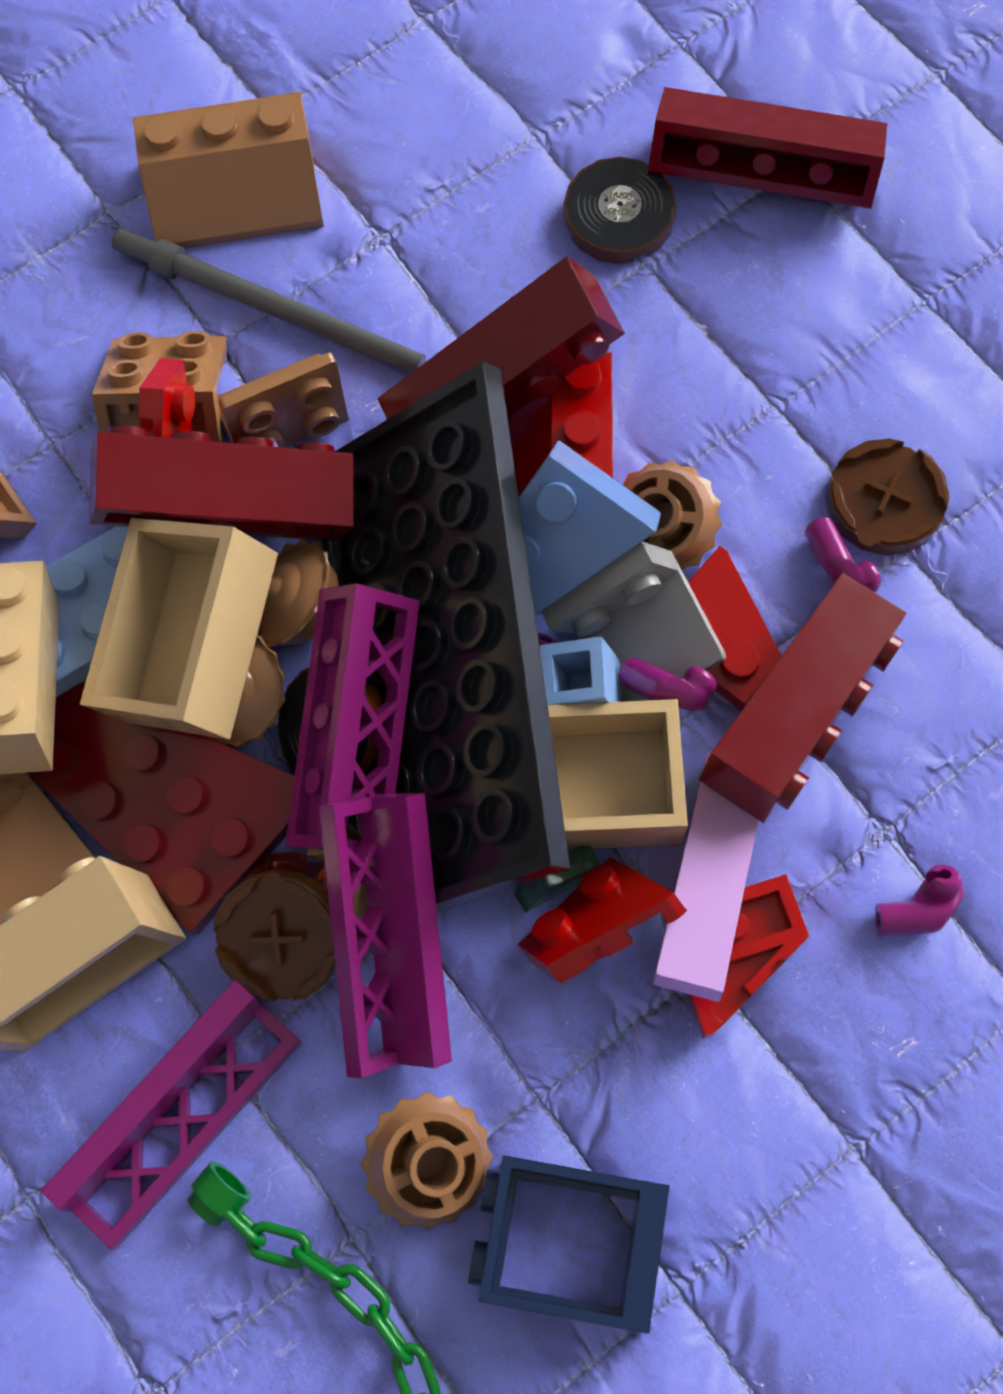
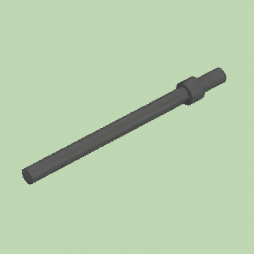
M118 228L114 233L112 239L113 249L148 263L150 271L171 280L179 276L409 374L426 362V355L190 257L186 255L184 247L165 239H159L155 242L124 228Z

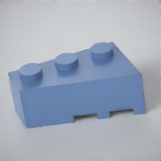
M559 440L519 496L535 615L655 533L661 516V512Z

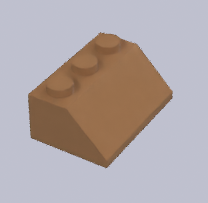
M301 92L133 117L138 166L155 242L159 239H165L181 247L190 248L324 227L309 130Z

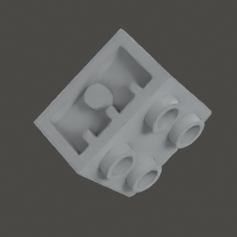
M643 541L541 611L550 630L577 635L579 639L602 636L621 661V666L627 659L637 657L679 678H683L685 671L689 667L699 666L708 671L726 659V653L672 551ZM622 685L623 702L649 700Z

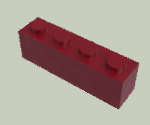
M664 87L655 119L648 172L871 209L885 159L888 123Z
M566 256L377 399L386 419H389L479 363L486 362L501 369L509 423L512 414L530 401L541 399L551 394L558 387L560 380L576 368L600 359L608 351L609 345L624 335L625 332L595 276Z
M127 425L113 426L108 428L107 432H97L91 448L89 524L128 527L130 519L137 518L232 526L247 535L339 541L353 527V453L334 452V446L321 442L302 443L295 449L273 447L272 440L262 437H243L237 439L235 443L213 442L208 434L196 431L177 432L172 435V438L147 436V431L140 427Z
M842 573L713 749L699 781L762 823L766 821L777 804L789 810L809 780V777L800 772L810 756L820 763L823 761L842 732L841 729L833 725L841 711L846 712L852 717L874 686L864 678L873 666L884 672L902 646L904 640L894 634L907 612Z

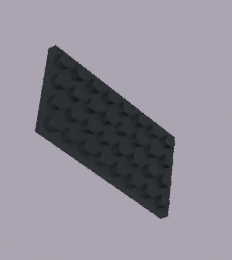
M481 362L335 451L353 453V527L339 541L322 540L323 551L328 552V562L337 574L339 586L357 583L420 600L396 794L425 793L437 912L570 868L501 369L486 362ZM375 607L373 631L384 647L393 639L396 612ZM375 670L366 678V683L374 684L382 697L383 703H385L387 685L378 670ZM373 761L370 770L366 774H369L377 767V761ZM359 814L349 816V822L361 836Z

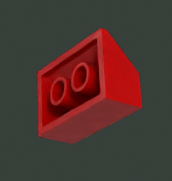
M606 352L600 359L590 364L579 366L562 378L558 387L551 394L541 399L530 401L511 415L508 425L518 497L558 440L613 478L612 352Z

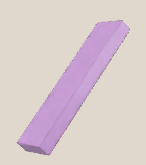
M707 752L703 769H704V767H705V765H706V762H707V760H708V758H709V756H710V754H711L710 752ZM701 781L674 890L675 895L687 912L669 924L667 922L653 985L720 1002L724 991L759 820Z

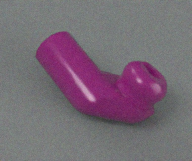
M827 517L818 518L807 526L805 536L819 564L834 584L840 575L844 573L871 591L876 592L880 587V575L876 565L867 560L855 564L833 520Z
M632 657L622 664L619 671V681L625 688L649 700L678 699V707L691 712L706 707L709 704L707 698L715 692L717 687L715 678L699 666L689 667L685 671L683 678H679L637 657Z
M936 865L928 870L926 879L922 882L910 902L877 903L875 907V924L878 935L931 934L942 930L961 904L964 895L962 876L959 871L948 865Z

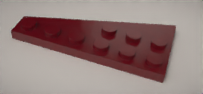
M81 682L56 697L53 770L27 773L118 863L147 874L173 917L189 933L199 934L216 915L226 895L250 877L287 836L295 776L203 735L129 724L79 705L85 683Z

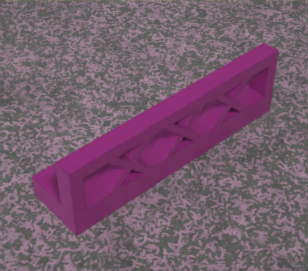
M357 583L320 589L286 847L323 851L319 805L373 794H396L420 600ZM375 607L396 612L393 639L384 647L373 631ZM375 670H378L387 685L385 703L374 711L364 692L366 678ZM367 735H370L379 753L377 767L365 776L356 762L358 743ZM347 816V817H344V818H345L346 831H347V824H348V816ZM347 839V846L355 853L360 841Z
M425 793L373 794L319 805L347 1077L362 1079L398 1064L437 1068L452 1062ZM359 814L362 839L354 853L347 846L344 817ZM360 883L367 889L368 907L361 920L354 914L353 896ZM367 950L374 955L375 973L368 988L361 982L360 964ZM374 1017H376L381 1022L383 1049L369 1054L367 1031Z
M234 980L40 1191L59 1210L73 1212L110 1250H116L299 1047L302 1041L242 985ZM256 1017L281 1042L263 1062L237 1064L236 1038ZM226 1050V1065L212 1066ZM252 1073L237 1089V1074ZM226 1075L227 1101L215 1114L190 1116V1089L202 1076ZM179 1102V1116L165 1117ZM206 1124L191 1140L190 1125ZM179 1126L178 1156L167 1167L143 1168V1140L155 1127ZM132 1153V1169L117 1170ZM159 1176L143 1193V1177ZM131 1178V1207L112 1227L87 1201L108 1179Z

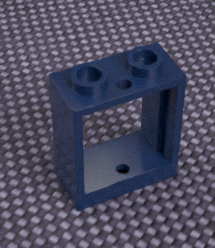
M503 1155L501 1171L487 1169L480 1211L492 1213L493 1218L489 1241L475 1240L468 1284L481 1286L478 1302L649 1334L670 1185ZM518 1180L635 1201L620 1308L500 1286Z

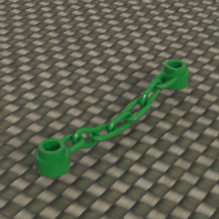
M211 1161L191 1184L194 1192L187 1199L191 1208L203 1220L213 1226H219L225 1219L246 1239L248 1252L258 1260L287 1269H297L305 1266L329 1282L331 1293L335 1299L359 1322L366 1326H374L392 1351V1372L400 1393L412 1394L402 1363L404 1365H411L414 1362L415 1355L421 1366L430 1394H441L426 1351L418 1344L407 1343L388 1316L390 1312L389 1297L378 1284L356 1265L345 1264L336 1267L313 1252L310 1239L299 1230L268 1221L254 1223L242 1211V1208L251 1199V1194L241 1180L217 1162ZM264 1232L299 1242L300 1245L292 1247L291 1254L293 1258L260 1249L259 1247H263L267 1242ZM348 1275L355 1277L379 1301L380 1306L370 1304L367 1308V1313H365L342 1290L349 1288L351 1284Z

